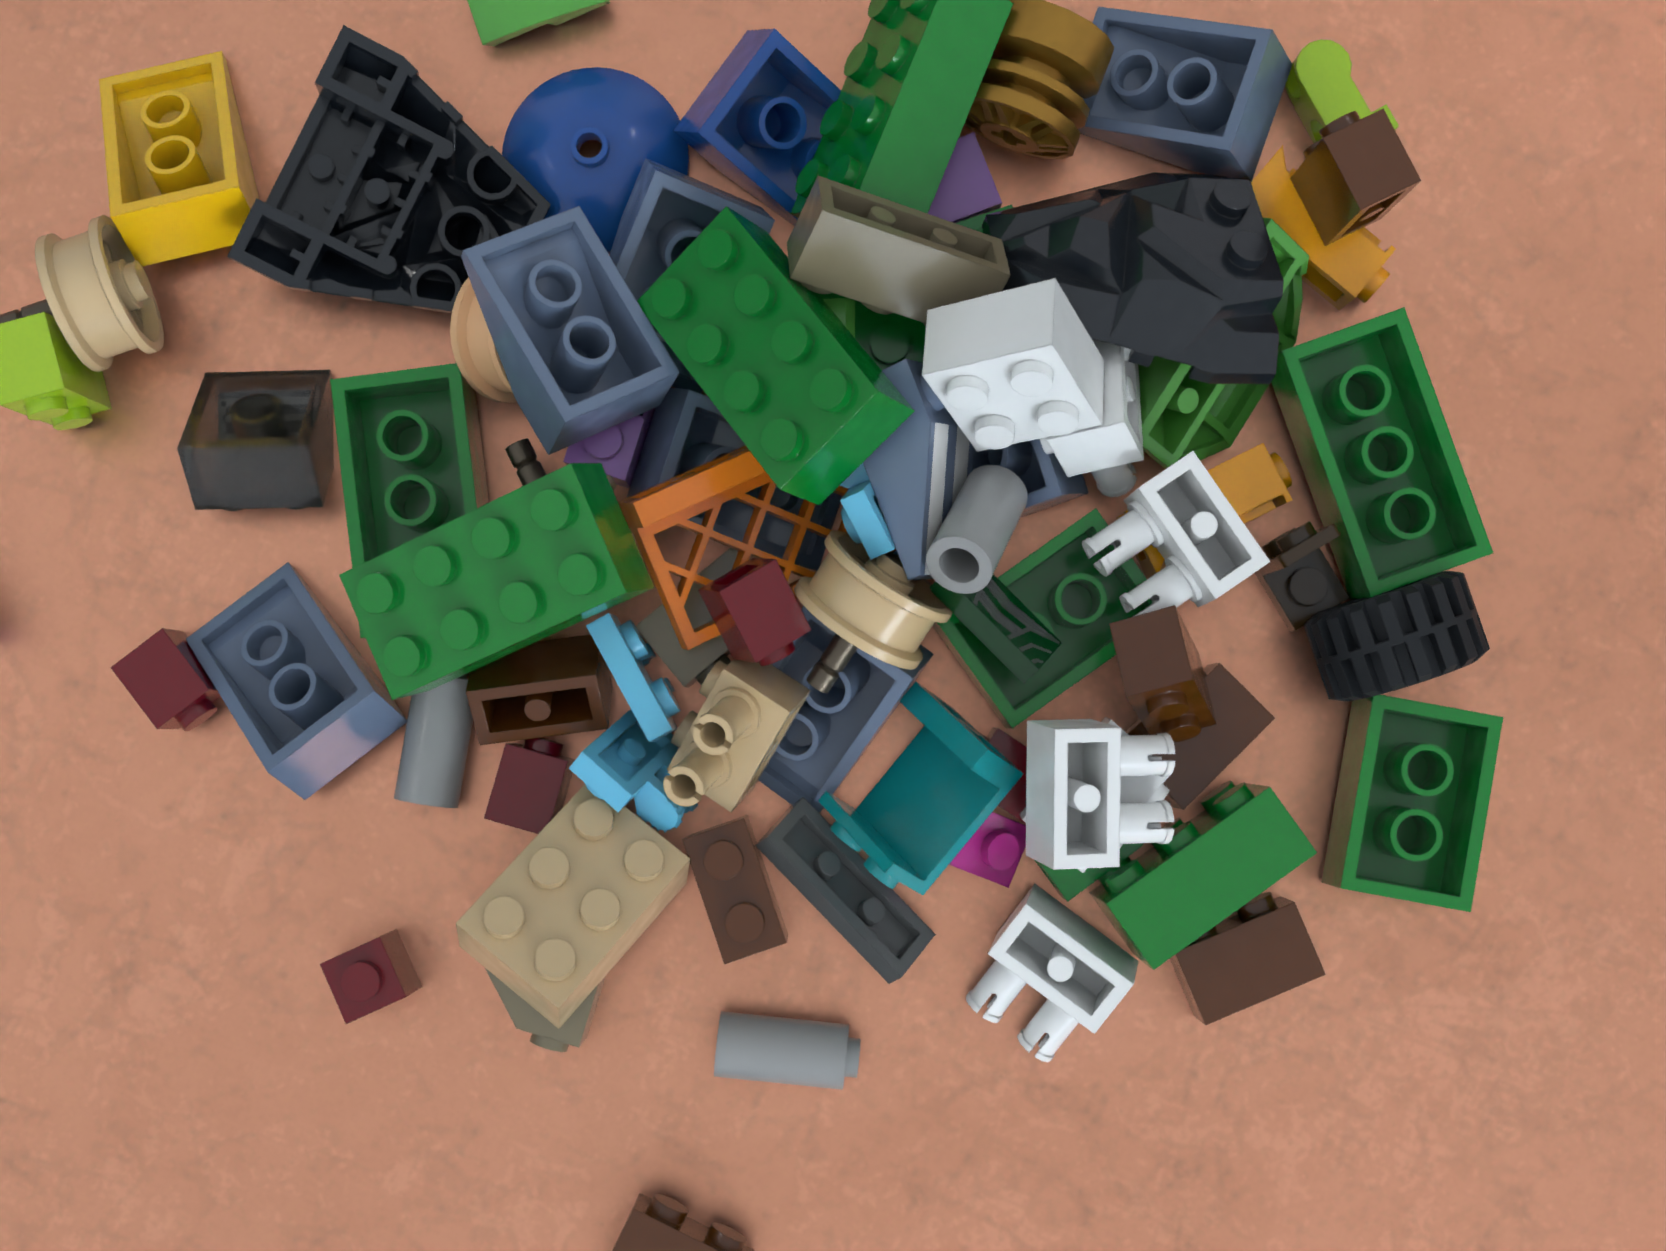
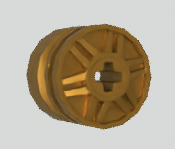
M1009 0L1014 4L964 125L976 134L1022 154L1043 159L1062 160L1071 157L1081 133L1078 129L1085 126L1090 111L1083 99L1097 95L1112 58L1114 46L1109 37L1096 25L1069 9L1045 0Z

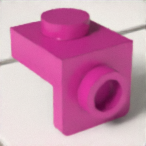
M992 812L949 865L1009 888L1026 847V825Z

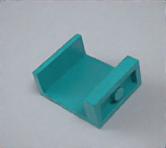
M915 681L899 702L925 725L857 809L827 791L818 801L836 820L830 827L832 832L855 851L860 852L863 849L869 856L863 865L875 878L891 889H894L900 882L919 894L924 895L1024 773L953 707Z

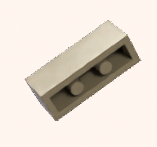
M817 176L787 241L790 279L799 281L805 288L815 293L830 294L832 292L860 301L865 307L876 313L884 315L896 313L920 321L925 326L927 310L1001 292L1011 275L1002 239L821 176Z

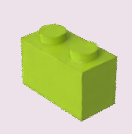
M41 312L0 324V406L24 414L29 420H40L53 425V428L56 430L85 426L93 421L91 414L112 409L103 372L92 371L81 362L63 336L54 316Z

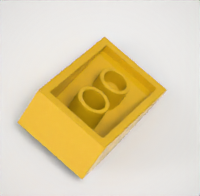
M218 51L99 79L110 217L135 261H138L143 267L232 246L256 198L259 199L227 61L223 52Z

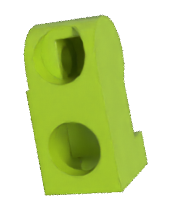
M1320 39L1306 45L1293 61L1285 84L1287 94L1295 107L1294 109L1313 143L1322 139L1319 133L1322 128L1337 118L1356 111L1360 119L1384 108L1392 126L1396 130L1399 125L1387 104L1373 112L1370 111L1350 76L1352 63L1348 52L1340 44L1332 40Z

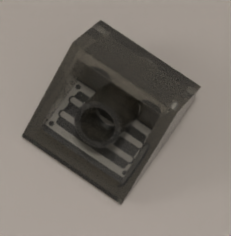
M331 370L205 373L177 447L195 510L223 509L226 511H238L255 508H288L297 510L307 507H323L334 469L333 400L330 379L333 378Z

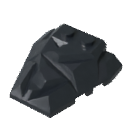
M343 25L315 81L319 97L266 202L256 198L227 257L289 289L452 313L457 294L468 278L461 258L463 250L545 219L551 204L493 146L489 147L463 121V116L448 101L445 103L419 77L418 70L404 56Z
M1153 172L985 216L982 224L983 233L1002 239L1011 274L1002 291L1056 278L1091 339L1131 349L1128 362L1149 367L1155 356L1191 365L1189 378L1208 384H1270L1275 377L1279 331L1273 312L1283 296L1284 280L1250 180L1212 174Z

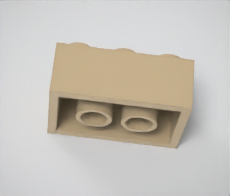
M584 784L456 922L459 946L559 1029L686 885L690 858L624 806L617 812L606 801L594 796Z

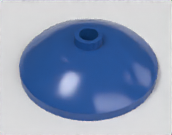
M601 67L581 68L562 73L549 79L532 91L514 113L507 128L502 148V156L551 204L545 219L580 206L608 254L611 252L621 217L645 158L689 176L690 166L688 144L673 131L680 122L679 117L665 97L653 86L632 74ZM589 140H596L602 144L598 155L592 158L580 155L579 152L583 143Z

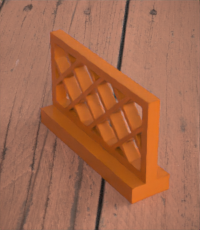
M746 445L618 502L628 527L631 528L681 648L684 650H690L721 635L713 620L693 629L684 608L693 582L705 586L713 581L696 574L709 539L738 550L732 570L749 561L750 556L754 558L776 559L788 582L791 573L800 577H813L817 572L794 564L806 530L824 538H827L830 531H832L810 521L816 505L812 502L803 500L798 516L771 505L770 501L776 484ZM762 486L758 499L746 494ZM839 486L833 493L844 496L849 489ZM731 499L754 508L742 542L713 530L722 504ZM705 512L701 525L687 520ZM766 513L794 524L782 559L754 547ZM841 520L838 531L847 533L843 520ZM674 525L697 534L685 569L664 561L654 537L655 534ZM670 573L681 577L677 589ZM799 579L789 584L795 598L797 596L795 595L794 587Z

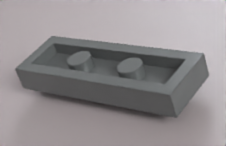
M802 797L789 807L755 846L888 984L902 978L936 934L893 889L884 885L863 865L865 860L854 849L839 839L830 829L831 825Z

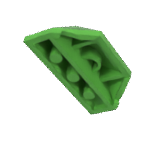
M1263 218L1284 280L1283 296L1273 312L1279 331V353L1282 350L1293 347L1297 340L1303 301L1302 275L1307 273L1309 255L1272 219ZM1158 356L1154 357L1149 367L1138 364L1143 451L1164 469H1167L1192 451L1195 452L1199 460H1202L1231 447L1269 384H1208L1189 378L1191 365Z

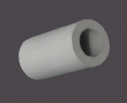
M984 465L974 469L966 478L926 555V564L930 575L945 589L960 594H971L982 590L990 582L1027 505L1028 495L1026 487L1014 472L998 465Z
M468 673L430 691L411 695L394 799L435 807L458 808L473 723L466 695Z
M721 1011L716 1043L714 1077L843 1090L844 1077L857 1078L861 1039L848 1037L849 1024Z

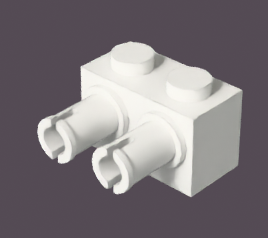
M1094 339L1093 342L1104 359L1103 425L1077 430L1064 436L1040 438V442L1047 455L1055 454L1067 477L1091 472L1098 490L1103 495L1119 497L1129 492L1136 483L1137 478L1133 475L1136 473V470L1131 463L1144 460L1138 364L1128 362L1131 349Z
M1194 451L1137 488L1124 499L1128 509L1125 515L1091 538H1086L1082 541L1083 549L1089 559L1107 546H1114L1113 551L1093 564L1105 577L1109 576L1114 569L1148 546L1152 545L1158 549L1165 559L1166 567L1119 597L1126 613L1151 599L1152 604L1135 616L1173 605L1177 608L1187 600H1191L1197 607H1200L1217 599L1270 563L1266 554Z
M1093 719L1027 720L1026 856L1053 870L1120 867V844H1169L1172 841L1174 829L1161 828V823L1158 822H1174V814L1170 803L1166 800H1160L1151 803L1120 804L1121 776L1159 775L1160 777H1168L1173 773L1175 767L1174 760H1162V756H1149L1151 754H1175V746L1171 735L1168 733H1158L1157 735L1121 736V727Z
M1034 884L997 932L988 952L995 961L974 989L968 992L966 1001L978 1013L987 999L994 993L995 996L988 1003V1009L982 1017L992 1023H998L1003 1017V1013L1026 984L1030 985L1046 997L1047 1000L1025 1029L1019 1032L1017 1038L1025 1050L1030 1052L1042 1035L1047 1033L1039 1042L1038 1046L1040 1049L1035 1054V1057L1043 1062H1050L1055 1056V1052L1078 1023L1094 1034L1134 985L1139 961Z

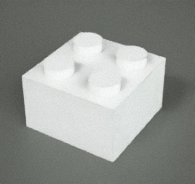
M1056 278L927 310L922 376L977 452L988 449H1003L1012 444L1049 436H1064L1077 430L1103 425L1104 359Z

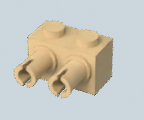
M734 659L727 665L721 660L718 661L700 687L699 693L707 699L699 713L697 714L693 710L689 712L672 737L671 743L677 746L678 750L667 768V773L670 775H666L663 780L664 791L667 797L679 806L690 807L697 804L704 794L732 812L755 787L811 690L771 664L760 666L759 662L752 663Z

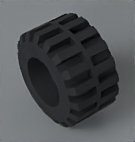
M1454 571L1440 572L1373 597L1344 602L1314 614L1304 624L1328 698L1338 701H1354L1373 697L1442 676L1474 663L1490 649L1464 573Z

